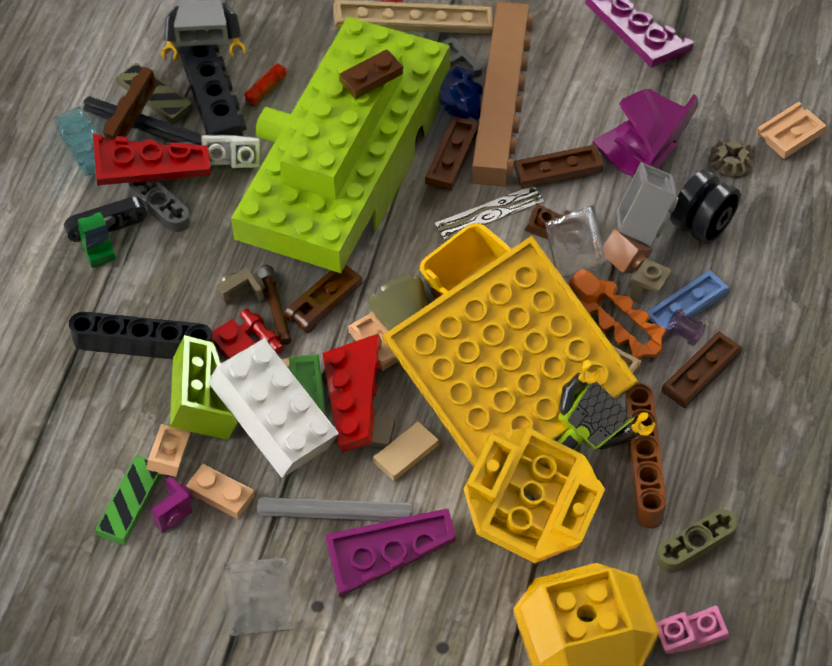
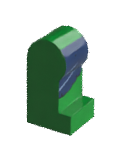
M101 212L78 219L82 248L91 268L116 260L108 229Z

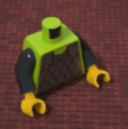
M589 360L583 362L581 373H577L562 388L559 403L561 413L558 419L568 430L557 442L573 450L581 442L588 448L604 450L624 444L639 434L649 435L653 432L655 423H652L650 426H644L641 423L648 418V413H641L636 423L632 422L634 417L597 382L600 378V367L595 372H587L591 366V361Z

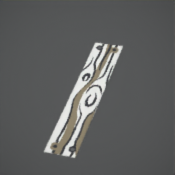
M535 186L525 188L438 221L435 225L443 238L447 239L470 224L480 223L483 225L544 200Z

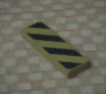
M134 63L116 77L117 84L128 91L133 77L138 75L142 66ZM155 76L158 86L146 105L171 124H175L193 110L192 103Z

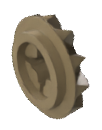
M729 138L726 142L719 140L717 145L711 148L709 159L712 167L717 172L726 176H740L752 169L755 153L751 151V145H744L742 140L733 142ZM728 153H730L731 155L737 154V159H735L734 157L728 158Z

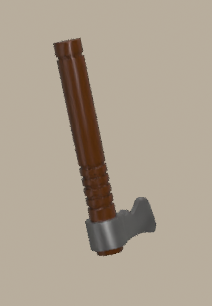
M264 265L256 273L265 285L266 295L280 343L288 345L292 340L276 288L274 269L272 266Z

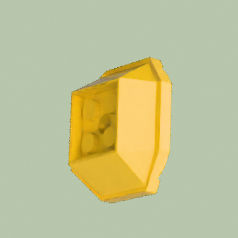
M529 427L503 433L502 431L491 433L464 487V493L477 535L533 563L579 547L605 491L600 480H597L585 455ZM524 493L531 494L536 501L527 499Z
M598 563L534 579L514 607V617L531 666H644L659 635L658 627L638 576ZM588 617L591 618L593 621L583 622L580 620V618Z

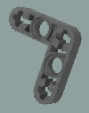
M181 142L184 144H192L190 142ZM176 179L128 183L132 197L141 198L146 210L167 229L173 232H181L189 227L190 216L188 208L165 188ZM147 185L148 193L146 192V189L143 186ZM156 198L167 200L162 205L152 204V201ZM171 209H172V214H173L174 216H176V217L173 218V219H172V215H171V212H170Z

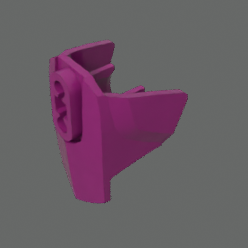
M643 89L623 98L619 103L629 120L596 137L592 144H596L598 151L615 167L632 178L641 162L658 169L677 145V141L698 108V97L693 94L686 106H682L651 89Z

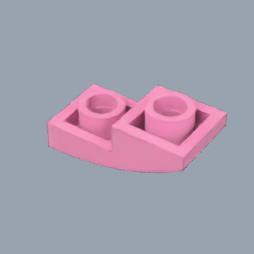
M717 605L690 616H686L685 612L656 622L659 637L666 654L693 650L730 638Z

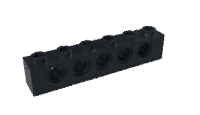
M218 44L177 46L206 135L243 137L242 131L247 130L243 114L238 115L237 111H240L236 95L231 96L230 92L233 91L230 76H224L223 72H226L223 57L217 56V53H219Z

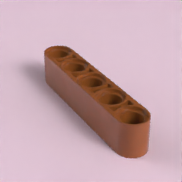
M638 383L626 392L625 409L634 417L632 422L636 423L638 416L646 412L649 414L648 418L641 423L644 426H650L652 423H655L651 434H639L628 441L635 513L637 521L641 526L656 528L664 520L666 507L658 426L653 391L649 386ZM643 480H650L652 482L648 483L644 482ZM646 507H654V508H656V509H655V510H650V509H647Z

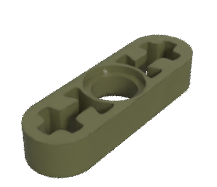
M725 509L716 510L662 542L657 552L659 567L667 572H677L730 541L735 536L738 525L735 514ZM720 522L722 525L728 523V529H725L723 526L716 529L717 523ZM692 535H700L704 537L706 543L703 546L697 547L693 546L688 539ZM666 552H669L671 555L678 553L677 559L675 560L672 557L666 558Z

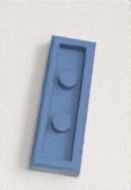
M709 270L648 310L647 313L650 316L648 323L663 327L667 332L664 336L666 337L728 295L730 288Z

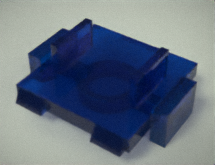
M458 65L452 71H448L440 86V104L446 106L444 110L452 116L464 119L471 117L477 120L480 118L481 113L480 95H482L483 86L470 80L473 77V72Z

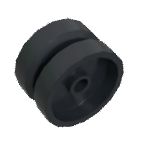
M700 170L687 181L677 196V205L670 215V220L672 224L683 231L691 230L692 236L700 242L710 244L724 232L733 219L740 204V190L729 183L720 184L719 177L708 170Z

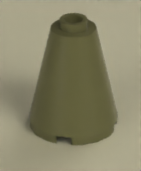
M411 274L385 283L380 287L382 293L377 297L373 293L367 301L370 310L389 331L428 305L420 276L416 275V279H413Z

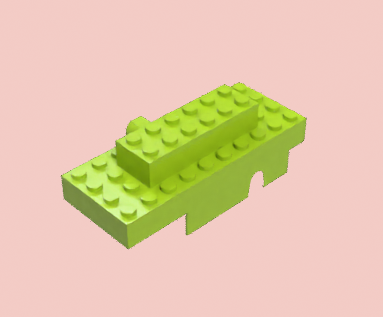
M347 16L292 113L290 114L267 106L261 112L256 124V137L274 142L231 217L234 240L342 273L372 214L374 229H378L415 158V140L420 126L423 125V138L425 139L440 111V86L450 69V45ZM388 49L403 65V75L355 99L339 82V74Z

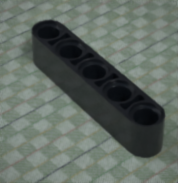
M78 312L71 316L69 320V329L75 347L86 351L173 359L184 336L213 342L210 327L202 323L94 312Z

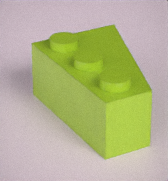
M189 336L183 337L173 357L170 427L228 440L238 421L208 383L216 367L221 364L213 342Z

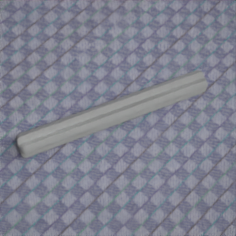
M260 497L257 504V511L260 516L390 521L412 516L413 510L410 503Z

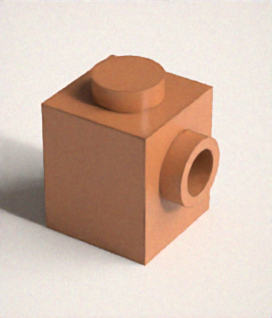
M614 229L599 253L622 273H634V271H638L645 258L648 259L653 250L645 243L619 233V229Z

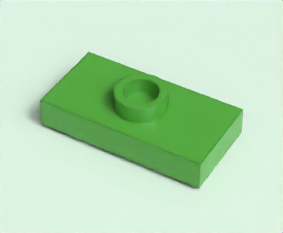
M319 354L289 357L291 373L323 414L326 415Z

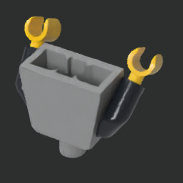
M180 0L179 5L175 6L165 18L164 41H167V45L161 50L162 58L167 61V53L174 51V62L179 60V52L174 47L175 42L177 46L228 44V39H231L232 43L229 47L230 58L234 60L232 52L234 48H240L244 58L245 46L239 41L241 31L237 14L228 4L221 3V0Z

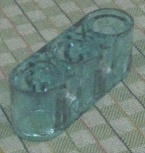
M79 106L55 116L56 127L84 175L87 177L96 173L93 134H97L83 109Z

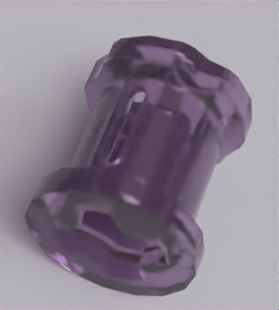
M679 309L671 316L666 332L670 334L676 333L686 339L690 346H694L702 337L706 323L693 320L685 315L684 310Z

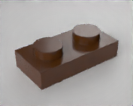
M386 49L340 73L339 82L357 99L403 75V65Z

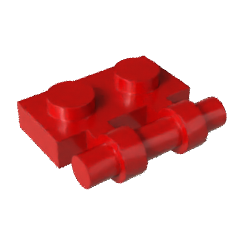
M249 308L242 310L240 313V317L245 321L240 326L231 319L212 331L214 346L227 360L255 344L249 337L253 333H256L260 340L265 338L277 355L284 349V346L279 342V336L273 330H268L263 324V319L257 313L253 314Z

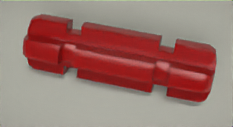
M275 63L269 69L270 72L267 71L253 84L254 88L250 87L244 93L245 101L252 106L256 105L262 99L261 97H264L278 84L277 81H281L287 73L284 66Z

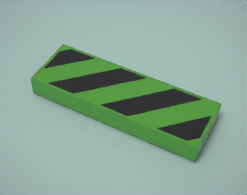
M135 456L95 529L97 536L123 545L126 544L163 475L146 469L147 458Z

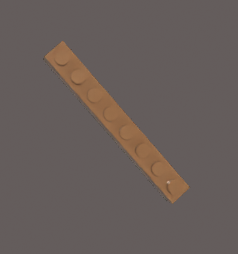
M497 2L473 160V184L506 187L507 177L513 176L514 159H510V155L516 154L517 138L513 137V133H519L520 117L516 116V112H522L523 96H519V91L524 92L526 75H522V71H527L528 55H524L525 51H530L531 35H527V31H533L534 16L529 15V4Z

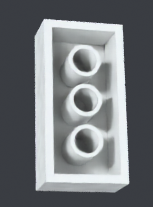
M265 338L218 365L208 382L281 478L327 450L339 434Z

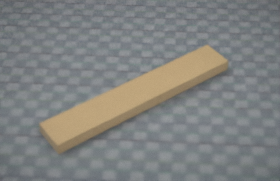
M334 0L333 4L335 28H341L348 16L401 31L493 33L492 7L350 0Z

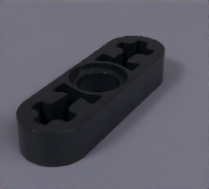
M129 197L72 215L64 222V228L69 240L80 242L81 237L78 226V219L89 217L98 212H101L103 218L112 217L105 221L109 233L140 223L146 218L147 210L141 198Z

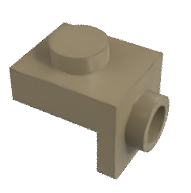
M645 258L638 271H634L630 278L631 299L641 304L650 290L660 293L671 275V269Z
M247 267L237 273L226 275L217 284L220 297L226 305L250 290L259 302L264 300L262 290L265 289L263 281L257 273L252 275Z

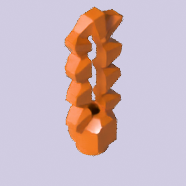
M581 269L573 275L569 281V287L582 301L583 306L590 315L598 313L601 330L608 332L615 329L614 338L618 346L630 343L633 357L639 360L642 357L656 358L663 352L662 339L667 334L666 330L659 325L648 323L650 316L647 312L632 310L634 302L629 296L615 295L618 287L613 281L600 280L592 272ZM605 297L611 300L640 329L645 331L651 338L647 344H640L633 335H630L620 323L615 321L599 306Z

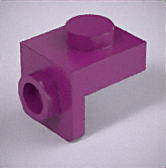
M173 477L166 480L170 496L151 508L154 523L162 533L170 527H176L186 516L192 513L191 492L184 483L178 484Z

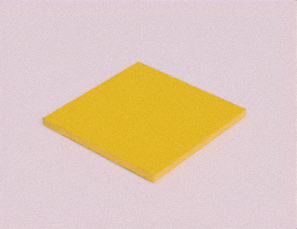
M530 236L382 335V339L473 467L491 433L501 431L503 433L529 427L553 440L563 436L568 428L558 419L561 413L559 403L562 388L577 373H581L584 361H591V366L587 372H595L600 367V378L597 382L614 399H617L639 383L533 236Z

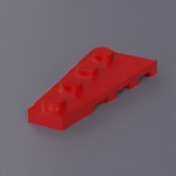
M379 334L322 353L335 428L339 433L337 435L338 445L343 453L372 443L375 416L373 402L374 397L377 396L376 373L379 372L380 366L378 353L382 346Z

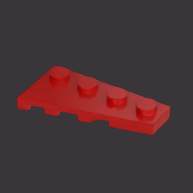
M93 134L97 186L211 175L208 146L171 142L170 145L156 143V140L145 139L144 142L128 141V137L116 136V139L103 138L101 134Z

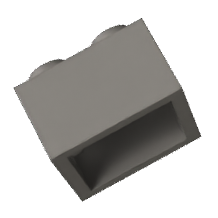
M643 162L640 163L616 211L619 233L650 246L655 237L659 238L665 227L664 219L668 212L672 213L678 202L676 187L674 186L671 174Z

